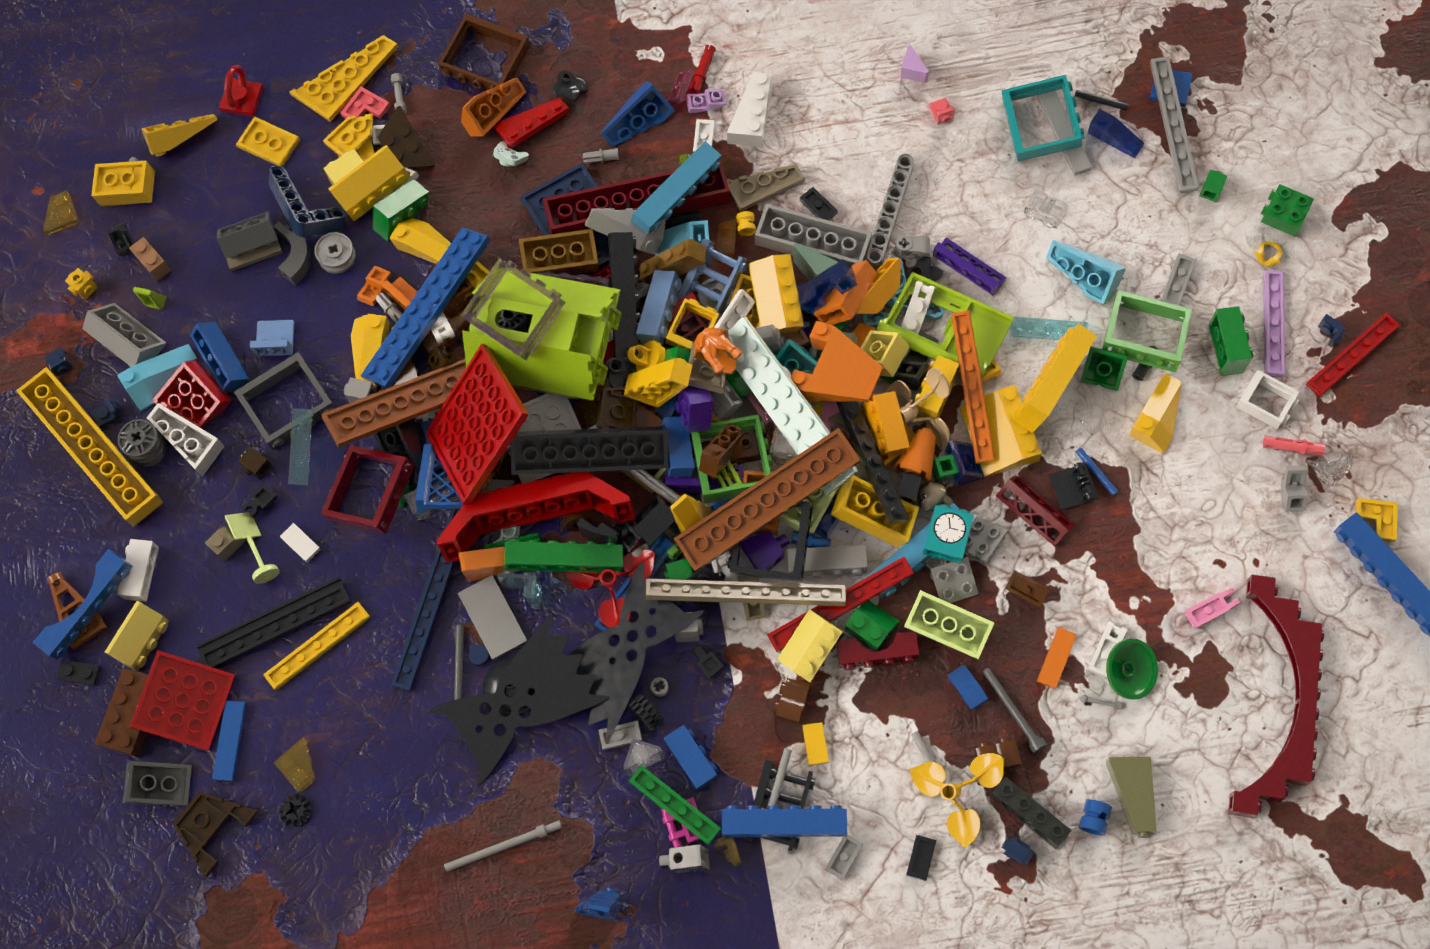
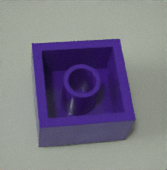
M688 385L677 394L676 410L681 414V423L683 426H686L688 433L710 430L713 400L709 390Z

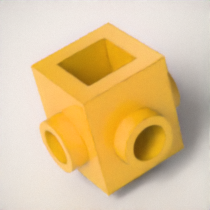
M79 268L70 273L65 280L69 285L67 289L75 296L80 295L84 300L98 288L92 281L94 277L88 271L82 272Z

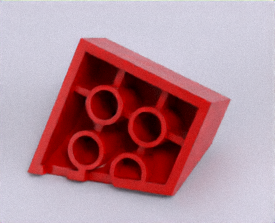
M197 360L183 362L153 398L152 402L163 405L201 428L220 415L232 402V398L226 392H222L218 383Z

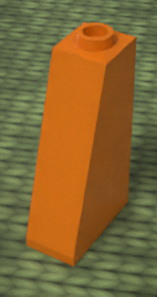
M867 260L853 264L816 309L814 315L820 322L834 325L853 318L877 275V272Z
M504 547L459 553L461 570L468 582L485 579L491 575L494 577L517 572L503 570Z

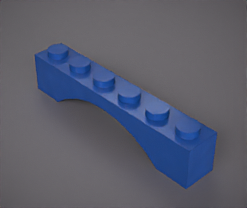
M108 549L96 563L93 585L82 605L66 619L45 627L33 643L52 658L59 659L67 652L70 644L79 637L82 629L92 621L94 614L104 606L107 598L117 590L119 583L129 575L133 566L119 554Z

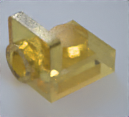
M722 837L717 839L718 843L714 844L716 850L728 847V850H725L728 863L732 862L733 866L742 864L734 838Z

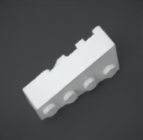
M157 403L147 417L202 477L225 447L218 438Z

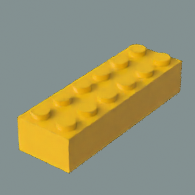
M1079 323L1074 328L1070 327L1064 337L1062 336L1057 342L1056 350L1054 349L1048 356V362L1040 369V375L1032 382V388L1024 395L1023 403L1021 402L1016 408L1015 412L1017 415L1013 419L1015 422L1033 433L1045 421L1097 335Z

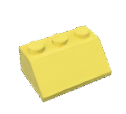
M136 601L105 653L124 665L139 671L145 665L150 651L155 649L160 635L166 631L169 620L141 602Z
M809 609L777 660L808 682H811L843 631Z

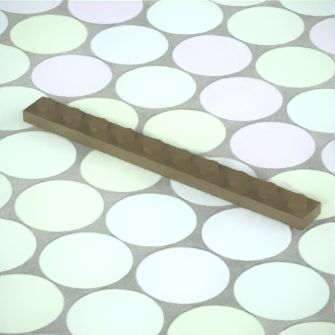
M646 579V600L845 606L846 604L845 585Z

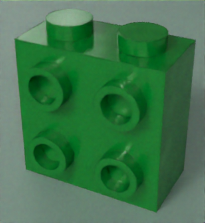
M1279 184L1276 190L1272 189L1268 200H1271L1270 204H1265L1261 214L1264 216L1261 222L1296 237L1314 198Z

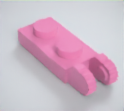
M1230 588L1221 594L1219 592L1187 609L1184 613L1193 628L1197 629L1241 604L1240 598L1233 600L1229 604L1224 600V598L1233 595L1235 592L1234 588Z

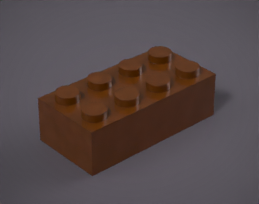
M123 668L96 737L95 745L106 750L140 758L149 733L130 728V724L145 686L147 674Z

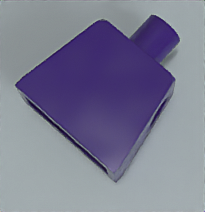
M767 531L742 541L741 549L754 569L770 571L784 559L782 548L790 544V541L785 534L775 539L772 533Z

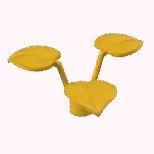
M994 753L979 755L970 765V771L975 777L959 784H944L946 772L943 766L937 762H925L910 768L911 778L923 794L930 797L941 794L943 799L951 800L952 804H955L960 809V811H954L949 815L947 828L951 836L963 847L969 846L979 834L981 827L980 817L973 809L964 811V808L956 799L961 796V787L977 780L981 786L986 788L997 786L1004 775V758Z

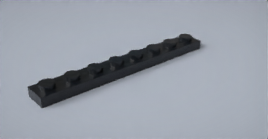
M836 402L889 524L906 523L909 517L858 403Z

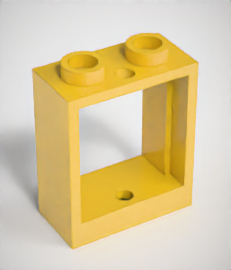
M685 298L666 336L665 343L690 351L692 341L675 334L686 310L710 320L711 323L708 328L715 327L719 319V313L712 307L707 306L705 308L694 299L688 300Z

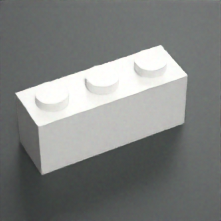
M130 539L129 545L126 547L125 560L133 567L129 575L119 583L117 588L118 595L125 600L147 602L159 546L153 541Z

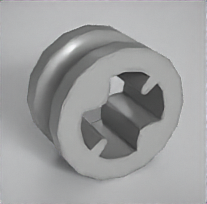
M658 677L651 682L650 687L655 696L662 697L668 693L669 686L666 679ZM660 682L663 683V687H665V689H660V691L657 692V688L655 687V685H659Z

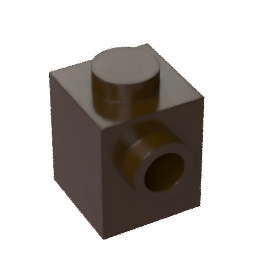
M251 447L244 451L238 460L244 473L248 476L253 474L259 480L272 466L264 456Z

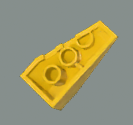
M214 114L189 119L190 122L188 123L179 120L172 123V126L163 123L142 128V132L152 155L155 154V156H161L166 154V151L173 149L217 121V117Z
M367 314L354 320L351 343L356 379L364 380L360 375L389 335L391 324L387 316Z
M1167 374L1163 375L1129 436L1164 454L1174 434L1182 385L1181 381Z
M686 494L681 496L670 507L680 533H683L712 513L711 508L707 504L704 505L702 502L696 501Z

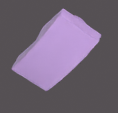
M706 89L704 93L687 94L686 96L689 113L714 110L726 105L723 89Z

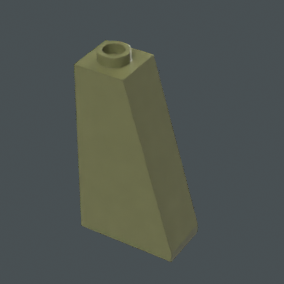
M1109 757L1106 760V765L1132 835H1138V838H1150L1151 834L1157 832L1151 757Z

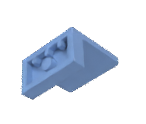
M293 320L258 321L256 341H250V349L256 356L293 355L295 322Z

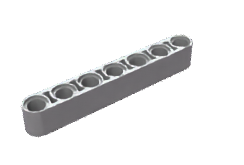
M901 154L897 159L867 252V261L875 271L883 265L913 172L914 159L910 154ZM877 242H882V243H884V244H883V245H878V244H876V243H877ZM872 258H877V259H879V260H878V261H873V260H871V259H872Z

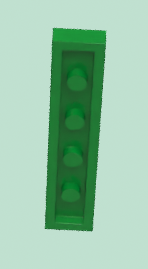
M642 765L630 778V784L708 846L721 831L719 826Z

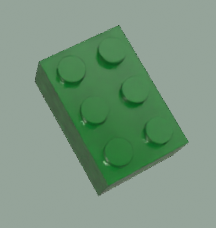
M1239 306L1216 309L1209 323L1221 376L1244 373L1251 359H1253V349L1248 344L1249 333L1244 327L1245 317L1243 312L1241 313Z

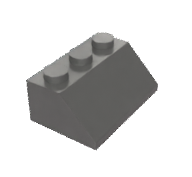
M269 211L217 230V241L226 259H235L241 256L243 252H254L258 250V247L273 245L278 240Z

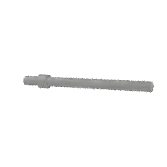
M559 820L545 826L542 824L537 826L535 830L444 864L445 870L448 872L534 838L546 837L548 833L561 829V822Z

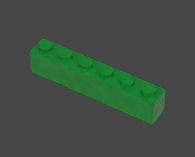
M512 539L505 541L503 570L602 573L604 570L610 569L615 573L617 571L621 572L623 568V545H617V543L613 542L598 544L597 542L579 544L576 541L567 543L548 541V543H544L538 540L520 542V540Z

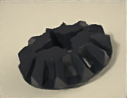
M299 794L287 796L281 802L279 809L280 819L291 827H298L306 823L312 811L310 801ZM291 804L296 807L300 806V809L297 810L299 817L294 813L289 814L292 811Z

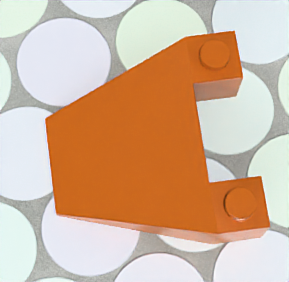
M816 321L809 338L812 348L823 352L813 374L794 369L791 375L792 381L808 402H869L883 367L835 326Z

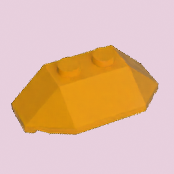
M888 258L876 270L877 275L855 314H877L884 309V305L888 300L896 295L895 292L900 288L901 260L899 258Z

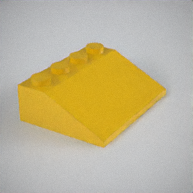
M1016 385L999 389L986 395L985 402L995 461L979 463L984 477L1038 462L1042 453L1034 432L1031 433L1013 420L1017 415L1015 410L1022 402ZM965 405L960 407L959 410L972 443L967 408Z

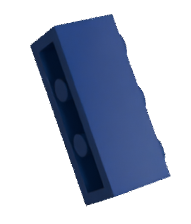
M681 416L664 417L662 426H665L668 430V477L692 476L697 463L696 458L692 455L694 445L693 440H690L691 433H688L686 426L682 425Z
M682 725L664 737V741L698 792L718 779L716 774L718 769L713 761L708 762L706 759L707 752L701 744L698 746L694 741L696 736L691 728L686 729Z

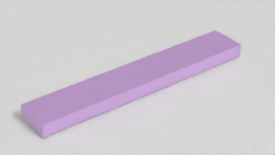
M1265 270L1263 273L1264 373L1271 377H1284V271Z

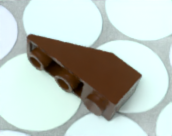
M728 423L703 450L698 471L716 478L726 467L745 434V430Z

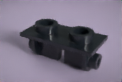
M700 212L683 213L682 216L679 214L672 215L665 221V229L687 222L701 221Z

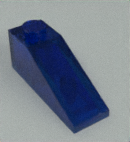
M1101 109L1098 110L1090 122L1088 134L1133 158H1136L1144 146V142L1121 121Z

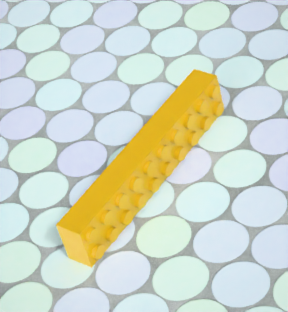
M47 367L16 390L129 524L134 527L163 503Z

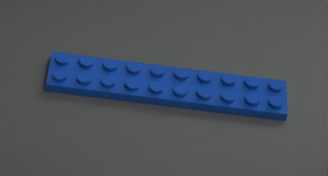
M464 227L461 228L360 375L364 380L385 389L393 385L491 241L487 235Z

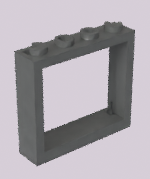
M299 352L234 392L272 450L279 445L282 446L290 438L297 437L306 428L313 427L317 421L322 419L323 413L336 409ZM303 368L324 402L269 436L248 401Z

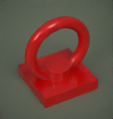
M233 65L226 75L224 93L219 105L220 111L254 117L264 88L263 84L246 81L243 68L240 65ZM236 72L239 79H233Z

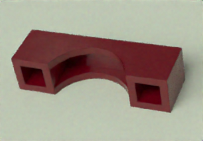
M915 631L896 633L893 643L882 651L865 649L858 642L857 638L838 640L836 643L839 668H844L846 671L854 670L857 666L872 668L876 664L882 663L885 666H890L898 661L913 663L916 661L915 659H919V647Z

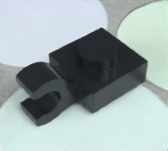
M699 644L692 648V652L700 660L696 665L708 680L724 668V665L712 651L706 654Z

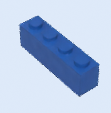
M216 322L197 323L190 336L222 392L236 391L243 387L249 378Z

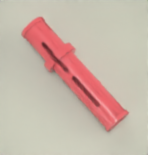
M1267 435L1263 439V448L1299 452L1301 455L1306 453L1323 456L1325 450L1324 443L1308 442L1306 439L1301 441Z

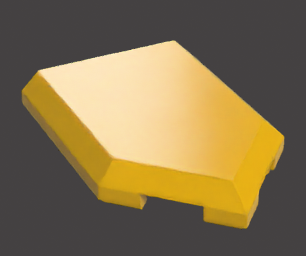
M365 114L362 117H347L323 142L340 157L353 149L357 151L372 137L373 114Z

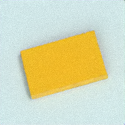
M254 116L236 143V146L272 164L283 167L299 143L300 138Z

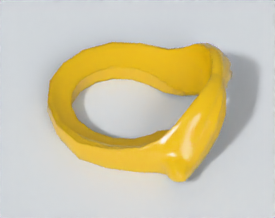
M1262 242L1258 250L1253 252L1258 262L1262 265L1270 267L1275 264H1281L1282 249L1274 242ZM1271 245L1277 249L1278 253L1268 261H1265L1264 246Z

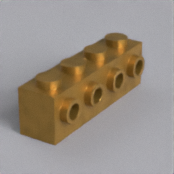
M686 239L641 263L639 280L650 285L655 270L676 271L677 275L680 276L704 264L706 246L693 239Z

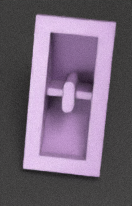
M910 45L907 47L902 64L901 78L926 83L928 82L929 71Z

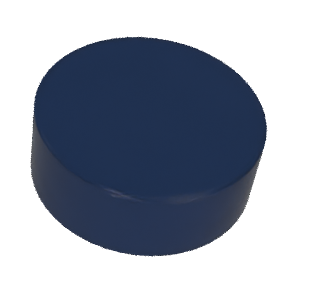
M476 645L470 649L469 659L474 665L482 666L487 663L489 652L484 646Z

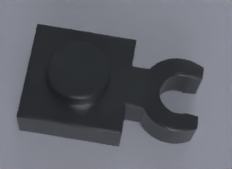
M263 483L250 496L253 501L246 503L242 509L247 512L250 508H253L249 515L255 518L260 508L265 511L278 496Z

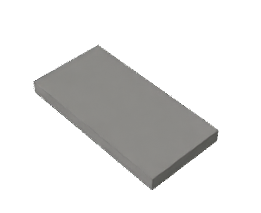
M493 575L458 593L493 661L527 643V639Z

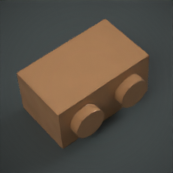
M144 237L129 247L135 257L156 281L171 271L166 262Z

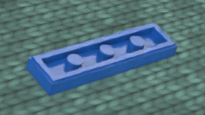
M225 702L212 777L214 781L234 782L247 705L245 702Z

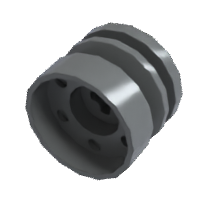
M142 419L132 420L126 423L119 432L118 445L121 451L138 466H154L165 457L167 441L149 421Z

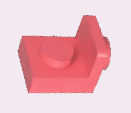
M946 97L929 103V108L937 124L947 123L954 119L955 108L950 107Z

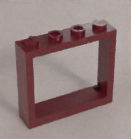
M350 445L336 480L330 489V494L323 506L321 515L331 522L386 534L415 465L403 456ZM361 457L396 465L373 520L338 512Z

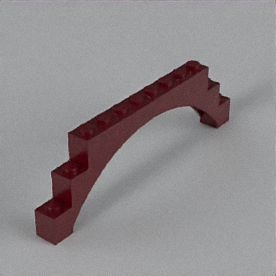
M1253 574L1247 579L1246 599H1251L1265 613L1284 643L1293 669L1295 709L1288 737L1273 764L1253 784L1242 791H1233L1230 794L1228 815L1255 818L1258 816V813H1261L1262 801H1259V799L1275 802L1284 800L1289 792V786L1286 783L1307 786L1314 781L1315 769L1313 768V760L1315 761L1317 749L1314 748V740L1316 741L1318 737V729L1315 728V723L1319 718L1317 701H1319L1321 695L1318 681L1322 677V669H1319V663L1323 659V650L1320 648L1325 635L1324 630H1322V623L1298 620L1301 617L1299 600L1276 597L1278 594L1276 578Z

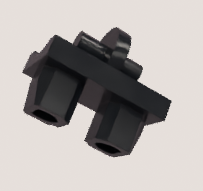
M125 223L115 224L114 229L108 230V235L114 245L115 252L119 256H126L128 253H132L129 247L134 244Z

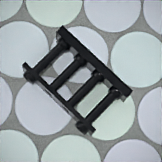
M765 759L753 806H759L760 809H766V807H763L764 799L770 798L772 793L771 787H768L770 779L774 780L778 772L773 767L774 762ZM809 771L807 778L785 773L784 781L802 785L805 788L802 798L780 792L778 800L801 806V809H804L809 790L813 791L816 779L812 778L813 772ZM744 837V841L753 843L754 838L758 839V837ZM759 837L788 845V854H792L793 849H798L800 841L798 837Z

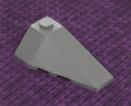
M592 208L585 226L607 236L612 232H633V236H636V249L656 255L663 240L666 219L664 218L660 222L661 225L655 232L651 231L647 235L631 221L632 215L636 211L632 208H626V210Z

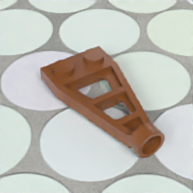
M56 572L50 575L47 581L51 588L60 622L69 616L70 611L80 607L85 598L65 580L61 572ZM69 592L75 601L64 607L61 596ZM98 611L94 614L92 621L82 629L79 637L70 644L71 648L75 650L108 628Z

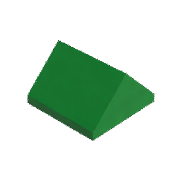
M1091 346L1080 382L1118 391L1128 355Z

